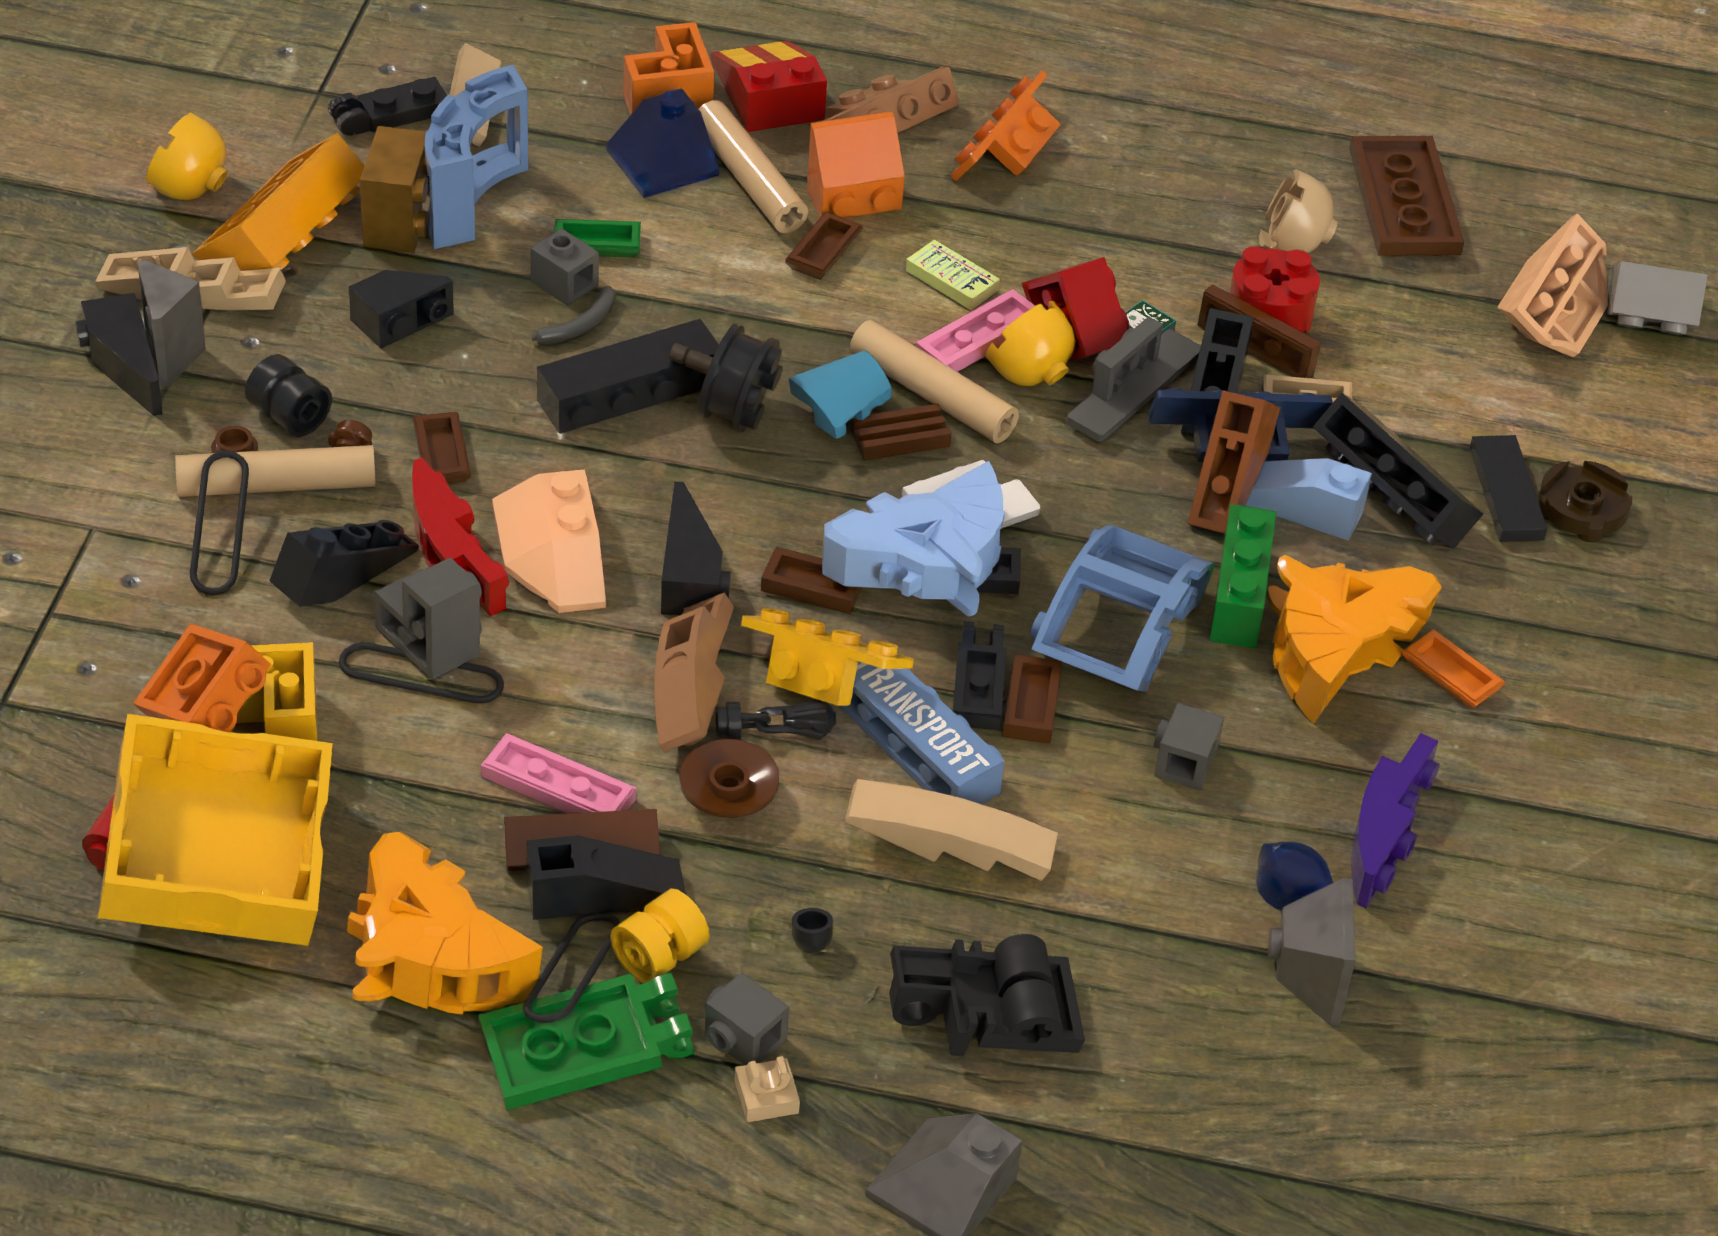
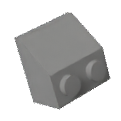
M1620 261L1610 269L1607 316L1617 317V325L1643 328V323L1649 322L1661 324V332L1686 335L1687 329H1695L1699 326L1708 275Z

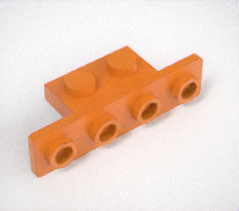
M1043 70L1032 80L1025 75L1009 92L1014 99L1011 100L1007 97L992 112L991 116L996 121L993 122L991 119H988L973 135V138L977 141L976 145L970 141L957 154L954 160L959 165L950 175L955 182L979 160L987 149L1017 177L1061 124L1031 96L1048 76Z

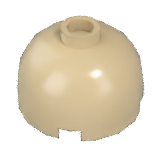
M1295 169L1293 170L1295 180L1289 177L1285 178L1267 210L1265 218L1271 221L1269 234L1260 230L1259 245L1266 249L1285 251L1299 249L1310 253L1318 247L1320 242L1327 244L1331 240L1338 222L1332 219L1334 201L1332 194L1326 186L1312 176Z

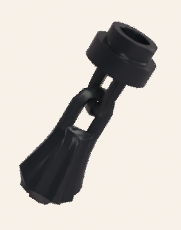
M812 699L793 706L765 707L758 710L757 713H741L740 702H726L725 707H716L717 737L726 736V739L741 740L742 729L757 728L760 732L767 734H798L820 740L830 733L836 725V713L827 702L818 699ZM782 715L783 725H768L771 723L770 716Z

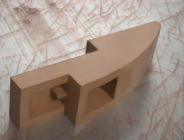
M725 593L686 607L682 615L667 620L663 624L656 654L654 704L658 741L664 752L681 745L686 747L692 746L702 740L707 734L725 676L715 662L734 609L733 604Z

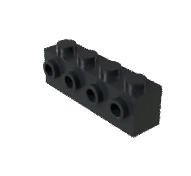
M1341 393L1313 426L1328 441L1324 448L1343 464L1350 461L1358 469L1372 473L1369 488L1375 491L1379 487L1387 495L1383 502L1403 518L1407 514L1417 522L1413 529L1430 544L1435 545L1440 540L1454 549L1483 516V512L1378 418L1347 395Z

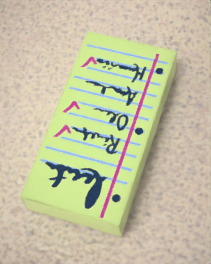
M936 240L931 241L906 259L905 271L969 310H973L999 291L1000 279Z

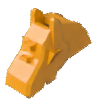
M1287 555L1279 558L1277 562L1278 573L1282 581L1290 588V591L1287 592L1275 585H1271L1266 592L1271 608L1279 616L1272 643H1275L1272 656L1274 669L1278 670L1282 684L1291 700L1295 699L1301 711L1312 724L1316 722L1341 689L1348 676L1370 669L1375 662L1391 668L1401 657L1403 649L1393 640L1411 643L1428 621L1442 589L1436 575L1411 566L1373 571L1364 569L1356 571L1345 568V564L1337 563L1336 566L1329 565L1310 568Z
M402 832L383 834L369 854L366 893H361L358 897L357 913L351 912L348 916L347 933L363 941L362 947L356 952L355 963L358 966L365 967L367 976L354 987L352 999L370 1002L393 996L425 1009L429 1006L447 1013L463 1015V1011L498 1010L504 1008L505 1005L524 1002L539 979L543 947L488 913L477 909L468 890L460 885L466 874L465 870L446 859L430 866L427 863L431 849Z

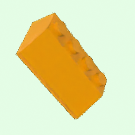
M338 132L290 159L192 254L197 260L234 257L240 271L281 268L282 270L290 262L286 255L290 251L293 253L298 252L314 238L310 233L314 227L320 229L337 216L338 213L334 208L338 204L343 206L360 193L358 184L360 183V177L364 168L363 163Z

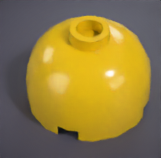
M190 112L183 116L168 132L174 138L166 149L162 146L158 147L146 174V182L156 191L172 199L185 201L200 198L209 189L216 192L228 175V170L223 168L227 159L225 141L220 132L209 122Z
M1049 301L1048 310L1042 304H1039L1009 324L1001 332L1006 340L998 349L991 343L985 354L993 367L1008 382L1017 386H1036L1045 381L1050 386L1065 376L1069 370L1066 363L1071 358L1075 346L1073 328L1055 302Z

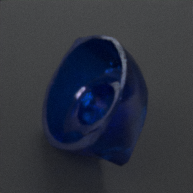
M1297 842L1265 843L1262 845L1258 858L1256 885L1262 898L1274 908L1283 910L1284 906L1334 883L1327 862L1312 847Z

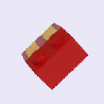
M790 41L711 52V61L747 132L825 120L827 79L813 54Z

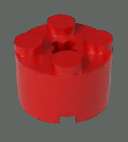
M1251 246L1243 251L1242 257L1234 266L1230 294L1301 332L1305 331V334H1307L1313 323L1320 277L1316 268L1311 264V256L1303 250L1285 251Z

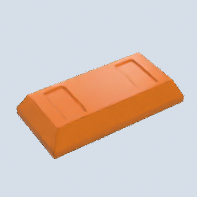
M1434 629L1402 651L1403 657L1410 665L1470 709L1476 707L1506 683Z

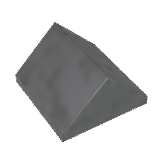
M148 260L137 261L145 332L157 371L160 388L167 387L206 350L200 285L194 279Z

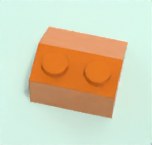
M892 111L811 123L807 192L819 218L824 212L848 218L902 209L905 175L895 116Z

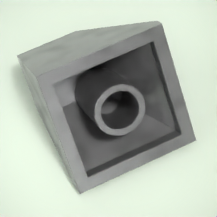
M1344 878L1284 906L1279 928L1270 927L1267 950L1268 958L1276 959L1277 980L1327 1024L1340 1026L1356 961L1353 879Z
M978 1113L928 1118L869 1185L865 1196L930 1236H969L1017 1179L1022 1140Z

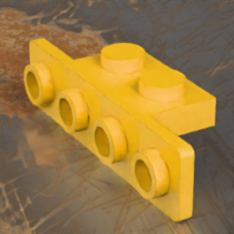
M762 608L760 616H742L741 626L774 635L766 683L837 706L851 704L858 661L882 669H913L914 658L898 654V646L892 643L882 641H869V645L861 643V634L845 630H833L831 634L824 631L825 624L822 622L797 619L795 623L789 621L790 613L776 609Z

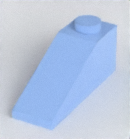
M1329 458L1265 461L1246 506L1276 511L1277 517L1349 541L1363 514L1372 473Z

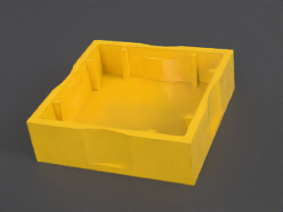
M127 714L118 763L98 918L308 946L318 912L323 858L320 828L328 802L333 743L265 733H229L201 724Z

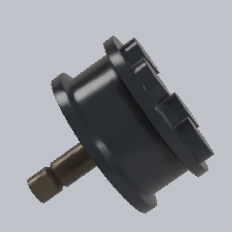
M734 323L728 329L714 357L693 349L689 350L688 347L678 343L673 345L669 355L670 360L679 364L685 363V366L706 374L698 402V415L708 418L715 414L732 421L733 429L741 433L747 427L753 430L757 428L764 412L765 405L761 403L767 389L775 390L783 371V366L778 364L782 354L779 340L770 337L766 342L745 334L744 326L738 323Z

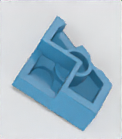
M866 350L789 377L791 394L813 408L815 425L836 439L847 433L845 423L848 420L854 418L864 420L871 414L873 408L884 404L892 397L891 385L884 371L875 358Z

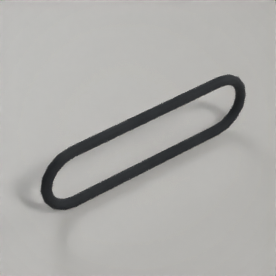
M219 451L210 455L204 462L201 473L190 579L197 590L209 595L222 594L230 590L238 576L249 467L244 457L232 451ZM228 457L239 462L242 467L231 575L224 585L210 588L201 584L197 578L208 474L210 466L214 461Z
M361 642L352 644L344 649L339 658L341 670L346 675L355 679L471 703L490 702L499 697L504 688L503 678L496 670L466 662L457 668L484 673L496 680L497 686L492 693L484 696H474L350 669L347 666L346 659L351 653L358 650H371L408 658L401 649L373 643Z
M605 912L587 914L578 918L572 924L524 1002L523 1011L526 1017L535 1022L550 1023L561 1020L573 1011L612 946L611 933L564 1009L557 1013L541 1015L534 1013L531 1010V1006L577 930L583 924L594 920L609 921L613 924L614 928L620 924L616 916Z

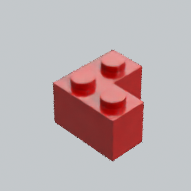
M1105 257L1022 282V287L1028 301L1035 306L1042 304L1046 310H1048L1049 301H1054L1073 328L1075 346L1073 354L1068 361L1087 357L1112 348L1129 329L1128 317L1120 307L1115 291L1116 279L1111 268L1107 266Z

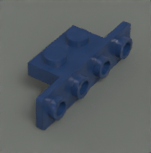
M1177 388L1158 390L1148 414L1149 422L1151 424L1192 425L1197 461L1204 462L1222 390L1184 391ZM1232 392L1266 400L1281 407L1269 453L1265 461L1288 460L1290 452L1286 428L1314 429L1313 426L1333 403L1332 396L1315 395L1313 393Z

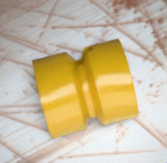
M669 889L647 904L643 912H636L611 930L610 939L616 957L629 974L632 973L633 978L639 982L646 983L655 977L668 973L676 967L677 960L684 961L707 945L710 933L705 917L698 906L680 890Z

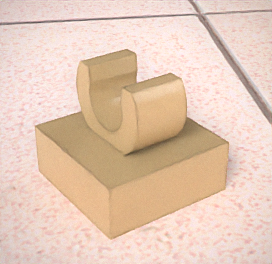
M780 1056L776 1057L774 1061L762 1063L751 1061L747 1065L735 1067L734 1080L746 1122L799 1114L800 1099L787 1058Z

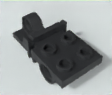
M1032 934L1013 935L1001 941L994 952L982 951L981 941H973L969 951H965L963 940L955 939L952 949L893 945L890 953L893 979L889 991L893 1018L902 1025L919 1026L929 1023L939 1014H943L951 1055L964 1056L973 1035L977 1037L978 1047L1080 1052L1085 1037L1068 957L1048 956L1046 944L1040 937Z

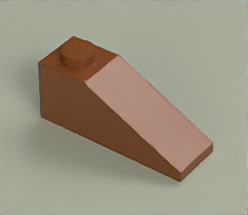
M1222 390L1187 524L1225 533L1230 504L1246 506L1269 453L1281 407L1266 400Z

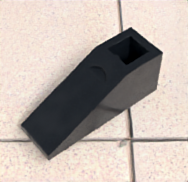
M379 520L376 523L358 525L348 523L344 526L331 528L313 527L310 530L287 532L269 581L299 607L331 603L416 553L419 545L404 534V529L399 524L389 520Z
M579 835L526 841L527 886L533 920L641 909L669 889H677L686 894L678 859Z

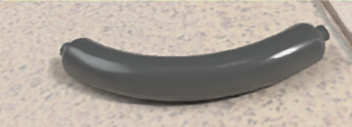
M610 286L601 288L596 301L585 313L563 324L539 328L536 333H532V341L537 340L540 345L555 344L574 339L590 331L610 312L616 297L615 291Z

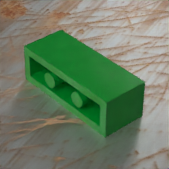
M1230 504L1209 641L1256 649L1264 611L1276 511Z

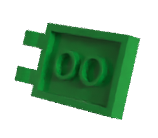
M632 973L590 984L568 1016L550 1023H539L526 1017L523 1011L524 1003L478 1015L480 1029L506 1110L662 1068L661 1054L669 1058H683L694 1055V1047L690 1036H693L692 1028L687 1014H680L675 998L678 995L672 973L660 975L649 982L639 985L635 984ZM576 989L535 999L531 1010L541 1015L557 1013L566 1007ZM674 1016L659 1024H656L654 1017Z

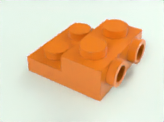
M190 623L133 704L150 717L201 724L219 731L230 732L237 722V712L250 695L259 691L264 686L266 671L271 666V663L244 640Z

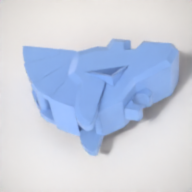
M987 461L936 489L933 493L910 494L897 499L883 492L866 502V506L871 513L851 509L824 524L823 575L846 587L893 588L900 590L901 594L907 597L913 595L920 599H946L966 616L970 617L977 613L979 607L977 588L992 573V568L1000 557V529L1002 528L1005 511H1003V494L1001 484H998L996 474L990 462Z

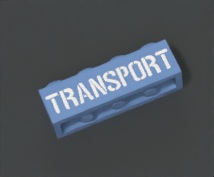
M858 661L851 704L839 707L921 788L960 797L979 804H983L1001 794L1005 762L1001 754L994 746L984 742L971 729L964 717L956 715L941 701L937 692L932 687L925 685L909 669H882Z

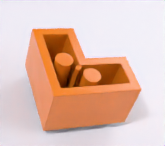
M696 22L655 26V52L624 56L623 96L632 121L652 120L659 117L694 115L703 104L713 101L714 69Z

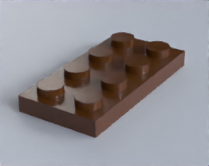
M1352 136L1349 150L1378 256L1461 255L1464 239L1433 136Z

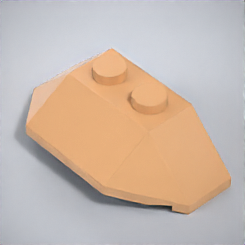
M1578 213L1575 214L1527 260L1497 308L1527 339L1568 356L1575 357L1582 350L1608 307V281L1603 260L1607 256L1606 243Z
M585 469L533 475L492 499L493 513L506 573L532 593L548 600V605L558 613L606 608L599 532Z

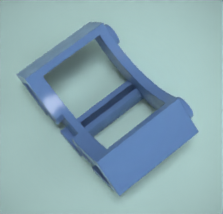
M514 65L483 73L465 82L464 91L455 97L447 95L431 115L432 123L428 132H425V162L430 178L428 232L434 249L475 240V204L479 198L499 181L512 175L529 171L528 89ZM506 110L507 143L488 148L472 156L470 145L477 131L492 117Z
M1108 524L1099 530L1094 529L1088 542L1084 545L1066 573L1047 613L1041 611L1037 615L1031 629V638L1035 639L1032 650L1134 690L1147 692L1161 658L1171 640L1172 630L1167 627L1173 618L1183 621L1193 609L1199 608L1215 563L1115 525ZM1086 589L1151 613L1125 670L1058 644L1074 608Z

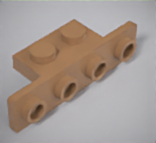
M940 67L913 80L896 79L895 75H885L872 80V87L864 91L862 89H855L841 94L839 102L826 107L828 119L823 121L892 111L895 116L897 133L957 106L959 99L949 67Z

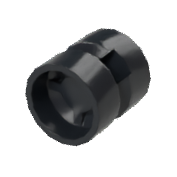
M281 354L270 355L262 360L252 370L245 386V397L248 402L264 415L273 418L280 427L296 437L307 436L315 431L324 422L332 405V393L328 387L316 378L308 376L301 367Z

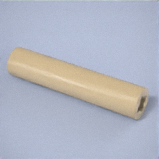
M713 100L703 104L695 113L693 120L695 128L777 231L789 233L800 228L808 217V207L723 102Z
M874 320L865 321L854 333L850 343L851 354L866 350L875 358L885 375L928 402L939 404L941 410L989 440L999 444L1005 441L1014 430L1019 418L1017 408Z
M373 445L236 452L244 457L248 463L249 479L247 493L376 487ZM214 453L175 456L178 497L199 496L204 462ZM227 457L220 458L212 463L208 474L206 496L240 494L242 467L239 462Z

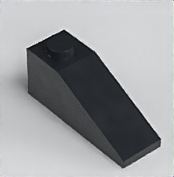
M135 293L81 301L83 320L75 321L79 346H88L92 364L153 416L163 414L159 379Z
M1212 308L1209 309L1191 391L1224 390L1238 392L1251 340L1253 317ZM1182 425L1181 434L1194 437L1193 426Z
M674 481L661 582V614L682 615L684 608L721 593H725L729 599L731 571H722L723 551L685 483Z

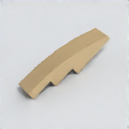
M188 247L109 254L95 281L98 289L121 295L135 293L136 299L141 300L137 261L148 260L198 281L202 309L229 311L274 309L286 283L281 268L240 271L234 257L194 261Z
M857 779L853 785L845 822L933 862L937 860L942 852H946L985 871H989L995 862L998 861L1040 881L1051 871L1058 835L1055 831L1011 813L960 797L911 786Z

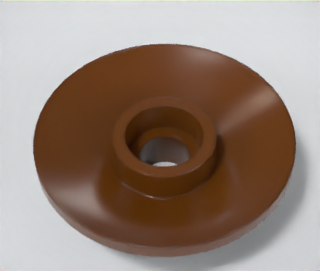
M720 739L702 744L686 756L680 767L679 783L685 798L700 811L717 817L737 818L762 810L774 799L779 787V770L773 758L757 745L736 739Z

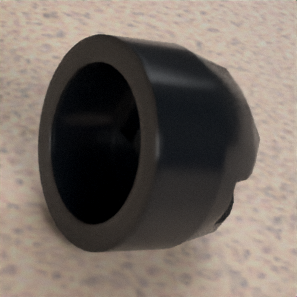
M806 908L793 915L792 937L798 948L804 952L817 953L824 950L830 944L833 936V917L829 912L819 908Z

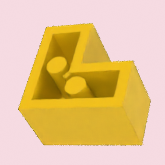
M313 642L251 645L271 663V666L266 671L264 686L259 691L250 695L237 712L236 723L265 722L266 734L318 741Z

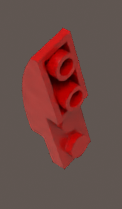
M422 457L414 460L412 471L414 526L419 547L428 567L448 558L453 559L466 572H471L477 578L482 591L479 604L489 616L506 610V588L509 586L507 573L499 562H493L488 557L477 537L472 534L471 525L474 524L475 519L469 503L463 498L459 499L449 488L443 474L439 471L435 472Z

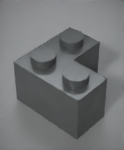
M451 558L425 570L420 569L375 591L376 628L433 680L480 656V634L482 632L479 598L482 594L480 584L471 572H466Z

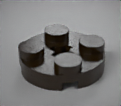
M1570 461L1556 464L1544 475L1539 492V506L1544 519L1553 522L1566 531L1577 534L1581 540L1586 542H1598L1603 538L1604 534L1612 533L1625 524L1633 501L1632 496L1630 497L1627 493L1628 483L1622 475L1606 465L1593 461H1584L1583 467H1568ZM1589 496L1593 498V500L1589 501L1581 498Z

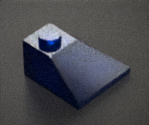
M682 88L644 99L606 143L607 152L643 198L719 176V167L701 111Z

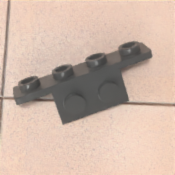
M1148 316L1135 328H1129L1121 340L1112 348L1103 350L1097 356L1092 368V372L1095 374L1092 394L1068 413L1067 424L1098 442L1104 441L1153 399L1158 390H1163L1198 360L1201 345L1172 329H1168L1162 334L1163 324Z

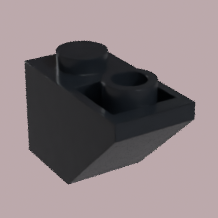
M384 270L349 286L350 320L381 349L454 315L453 281L448 276Z

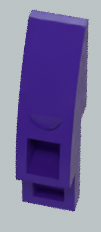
M1420 733L1401 763L1385 756L1381 757L1364 793L1352 844L1351 872L1356 902L1364 908H1367L1377 891L1383 894L1386 893L1396 873L1397 867L1394 866L1398 859L1404 862L1408 859L1417 840V834L1411 832L1416 813L1415 809L1420 797L1417 793L1421 788L1430 789L1440 767V763L1434 761L1438 740Z

